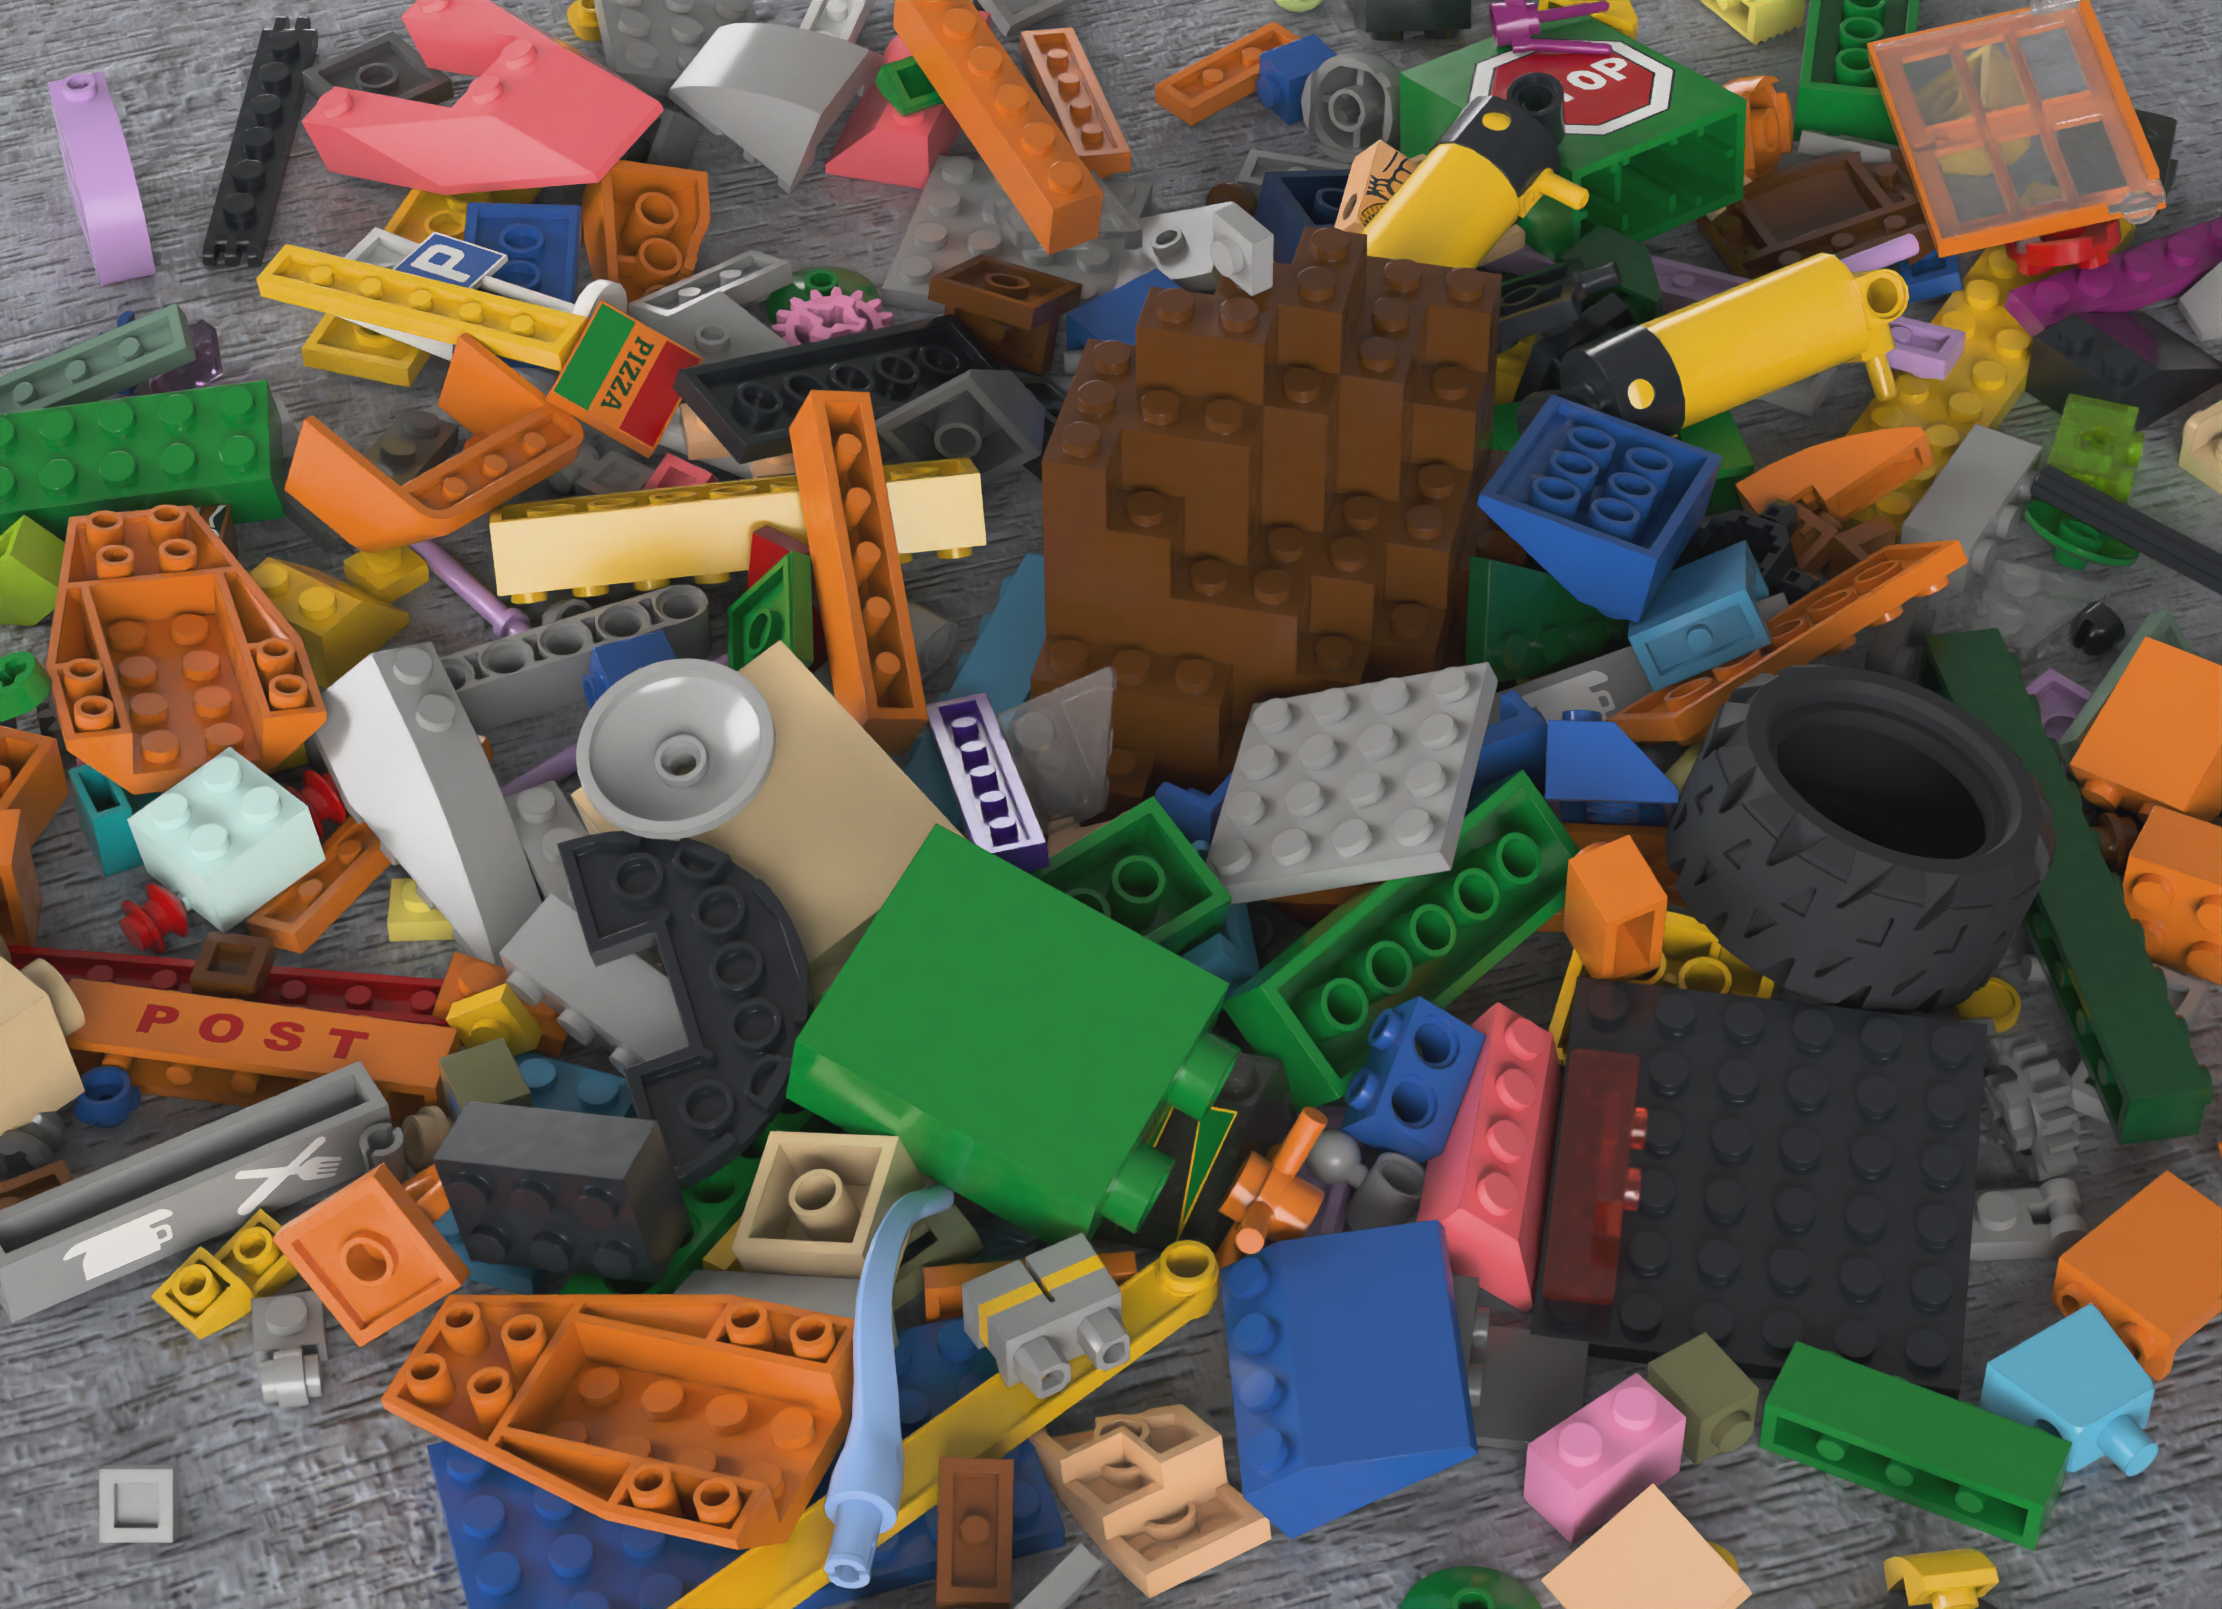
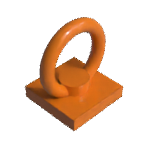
M382 1163L283 1225L272 1238L274 1243L359 1348L461 1287L471 1274L469 1268L433 1225L451 1208L435 1164L422 1170L401 1185L388 1167Z

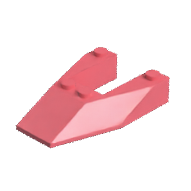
M417 0L401 18L426 67L478 77L469 85L467 92L452 108L334 86L319 98L317 105L301 122L329 172L442 195L599 183L664 109L658 100L578 49L491 0Z

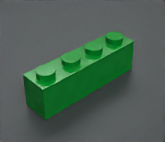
M1796 1341L1765 1401L1759 1447L2035 1551L2063 1489L2072 1442L2053 1436L2041 1428L2026 1426L1988 1412L1973 1403L1958 1401L1920 1387L1905 1378L1888 1375L1847 1360L1835 1352L1820 1350Z

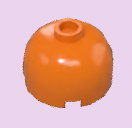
M1745 76L1731 79L1721 85L1746 99L1744 175L1753 181L1782 170L1776 169L1780 164L1781 154L1792 153L1793 117L1790 100L1786 92L1775 91L1772 84L1779 81L1775 76Z

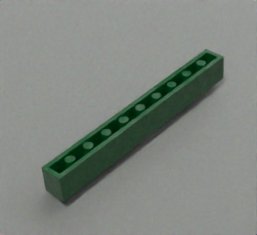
M1998 628L1925 636L1918 685L1955 703L1987 725L2022 759L2023 766L2040 783L2051 806L2053 816L2052 828L2056 831L2057 839L2053 864L2022 923L2119 1145L2198 1135L2205 1105H2210L2213 1099V1083L2210 1072L2204 1064H2198L2190 1047V1034L2187 1022L2182 1015L2175 1014L2170 1004L2164 972L2159 966L2153 967L2145 949L2143 927L2138 919H2131L2124 904L2121 879L2116 872H2110L2102 856L2103 849L2099 831L2095 826L2089 827L2084 817L2079 788L2074 781L2068 782L2061 767L2059 745L2054 737L2048 738L2041 723V710L2038 699L2034 694L2027 693L2021 680V666L2017 654L2008 651Z

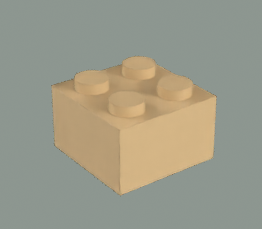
M770 1131L731 1249L745 1272L860 1279L872 1239L893 1204L907 1193L923 1189L925 1183L899 1136ZM910 1231L902 1246L894 1278V1284L906 1248V1244L910 1235Z

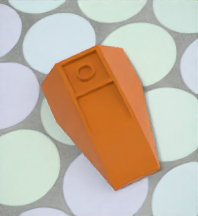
M165 504L146 510L126 512L103 510L90 515L69 517L46 661V672L52 679L50 691L68 752L133 795L164 792L171 789L228 747L233 748L262 772L269 775L327 721V711L301 637L193 505L175 506Z
M733 1294L448 1295L383 1394L381 1401L384 1409L405 1421L604 1520L736 1550L786 1543L848 1434L853 1402L854 1319Z

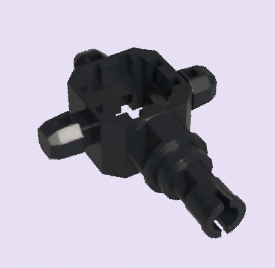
M1781 499L1768 504L1758 516L1736 509L1714 515L1705 528H1697L1672 570H1675L1746 540L1752 554L1755 553L1758 562L1761 563L1759 569L1769 588V597L1784 592L1788 605H1791L1821 586L1818 578L1813 573L1800 568L1790 538L1798 526L1799 515L1792 503Z

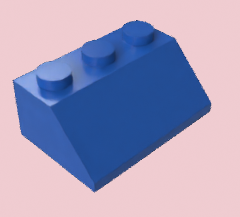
M1568 710L1562 712V720H1548L1545 801L1560 822L1669 826L1672 820L1671 813L1679 803V789L1615 722H1602V713L1590 710Z

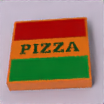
M600 300L545 400L649 459L682 401L680 395L673 389L679 369L701 365L704 358L605 301Z

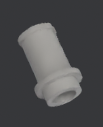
M376 1123L367 1127L359 1137V1147L363 1154L365 1166L363 1175L384 1163L401 1185L415 1176L412 1167L406 1163L404 1135L401 1129L396 1127L391 1132L392 1124Z

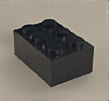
M468 1101L433 1157V1162L470 1261L608 1277L617 1280L625 1279L659 1283L692 1225L658 1121Z

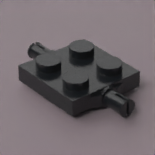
M1580 256L1502 282L1497 354L1513 348L1521 338L1541 333L1543 337H1550L1571 328L1574 325V321L1579 320L1583 300L1588 298L1589 294L1622 284L1621 273L1616 261L1612 260L1609 263L1586 270Z

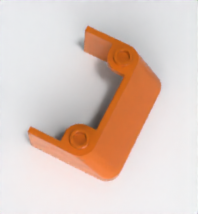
M466 332L458 336L437 405L474 435L465 442L462 452L400 486L315 416L311 415L303 421L284 490L357 549L369 553L385 552L448 535L570 465L577 459L584 439V430L573 416L546 401L545 398L547 396Z

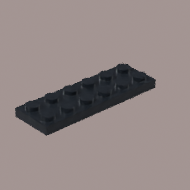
M947 314L679 369L673 389L739 464L793 453L789 428L811 390L870 392L874 420H877L970 369H1004L953 314Z

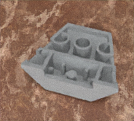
M733 23L720 26L669 89L668 98L714 135H727L744 149V159L752 165L758 162L762 163L778 176L777 185L790 194L814 163L818 143L855 95L860 97L865 95L874 83L881 66L886 64L887 58L854 43L816 31L767 23Z

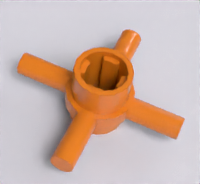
M1305 1107L1282 1144L1271 1146L1266 1157L1251 1150L1232 1179L1217 1210L1234 1220L1233 1225L1214 1254L1219 1267V1288H1221L1220 1269L1245 1258L1247 1254L1259 1252L1263 1248L1265 1239L1276 1243L1282 1240L1303 1238L1324 1199L1325 1191L1296 1174L1328 1124L1327 1117L1313 1107Z

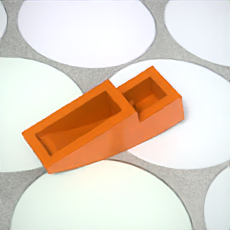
M1920 426L1880 429L1844 436L1805 448L1767 465L1736 483L1735 486L1746 513L1758 516L1768 504L1781 499L1793 505L1798 502L1815 515L1824 510L1843 524L1933 465L1934 460L1927 435Z

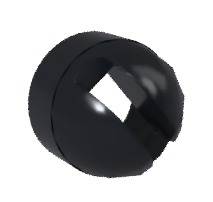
M2093 601L2075 616L2070 625L2069 635L2075 648L2080 649L2083 647L2086 655L2098 656L2109 652L2125 638V628L2121 619L2110 607L2101 602Z

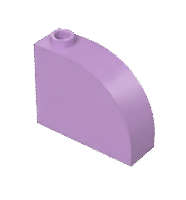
M103 71L90 74L76 73L67 76L65 79L47 82L69 192L100 285L103 286L156 274L147 225L131 159Z

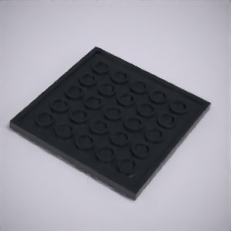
M1577 976L1530 1335L1589 1342L1588 1357L1648 1364L1706 1332L1748 1377L1776 1380L1795 1342L1798 1341L1820 1350L1835 1352L1847 1360L1888 1375L1905 1378L1915 1385L1958 1400L1961 1384L1987 1024Z

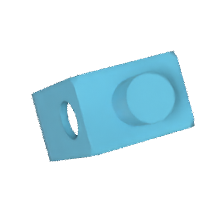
M2092 1303L1987 1362L1979 1407L2026 1426L2041 1428L2053 1436L2072 1442L2066 1472L2075 1473L2106 1454L2127 1476H2134L2151 1464L2159 1450V1445L2144 1431L2147 1426L2155 1391L2152 1380Z

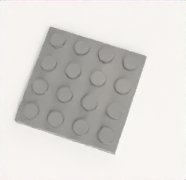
M938 155L882 286L883 306L944 315V304L928 300L931 277L980 254L1083 284L1079 304L1081 306L1114 289L1122 245L1129 222L1133 219L1147 217L1152 203V183L1132 181L1123 177L1095 179L1103 191L1098 238L1048 255L984 161L973 160L965 156L951 157ZM1066 313L1060 315L1058 331L1067 332Z
M1489 662L1462 667H1449L1440 671L1401 678L1393 677L1378 682L1344 688H1331L1322 692L1282 699L1274 698L1265 702L1254 703L1206 860V865L1232 897L1230 905L1451 870L1498 684V679Z

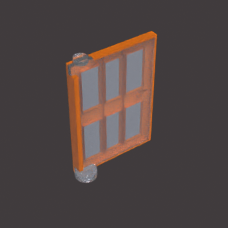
M2026 0L2028 7L1867 43L1868 58L1939 258L2124 218L2130 224H2142L2153 218L2157 210L2166 208V193L2160 181L2159 168L2090 0Z

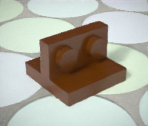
M980 254L931 277L928 300L944 304V315L953 314L995 361L1042 375L1051 370L1060 315L1079 306L1083 284Z

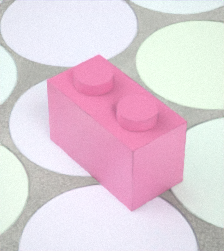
M1636 1372L1528 1444L1523 1499L1571 1544L1575 1543L1618 1514L1651 1484L1654 1483L1658 1487L1680 1472L1686 1417Z

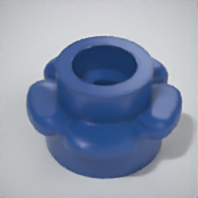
M101 1066L87 1071L80 1077L85 1092L74 1099L77 1103L74 1106V1113L81 1122L87 1125L94 1124L101 1128H112L125 1122L129 1118L130 1111H134L139 1107L141 1101L140 1091L138 1087L131 1086L130 1078L124 1070L114 1066Z

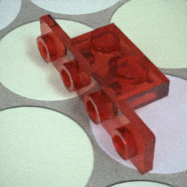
M1575 1048L1570 1053L1543 1280V1295L1546 1298L1610 1305L1614 1301L1623 1210L1638 1211L1642 1169L1628 1167L1630 1148L1644 1150L1649 1109L1635 1106L1640 1063L1637 1055Z

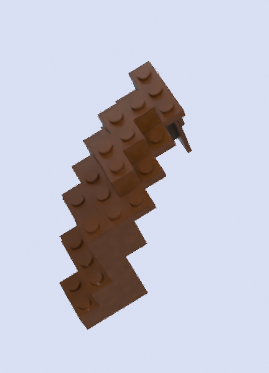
M1304 226L1292 264L1273 262V287L1251 296L1232 279L1222 274L1214 295L1189 292L1181 288L1167 289L1150 286L1136 324V345L1125 344L1116 340L1104 341L1088 338L1042 458L1046 637L1030 678L1032 735L1018 771L1037 821L1050 822L1051 824V822L1075 817L1080 827L1111 821L1121 813L1134 808L1152 796L1155 797L1156 790L1163 782H1169L1186 791L1192 787L1207 795H1211L1233 772L1254 703L1265 702L1274 698L1282 699L1322 692L1331 688H1344L1378 682L1393 677L1401 678L1440 671L1449 667L1465 666L1470 556L1491 559L1548 573L1477 505L1479 494L1510 453L1508 451L1491 449L1502 274L1481 272L1467 267L1453 268L1417 263L1409 259L1395 260L1367 256V234L1346 232L1333 227L1317 228ZM1509 681L1498 683L1495 694L1510 689Z

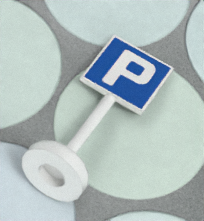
M435 231L392 268V270L474 290L480 287L483 290L511 299L587 317L588 321L600 300L627 314L626 291L620 283L603 279L595 280L586 286L576 303L573 304L491 277L508 262L506 254Z

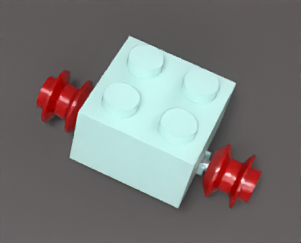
M228 747L128 818L127 821L147 872L165 886L162 887L148 883L145 886L147 901L140 906L130 900L122 902L121 907L125 917L119 921V924L131 944L141 952L149 948L154 953L162 955L166 951L164 936L170 932L181 938L189 935L187 912L191 909H194L222 933H226L325 861L326 858L320 843V839L324 836L321 823L327 818L337 824H342L346 821L345 805L331 775L324 773L320 776L313 770H306L302 775L305 787L298 792L289 786L282 787L233 748Z

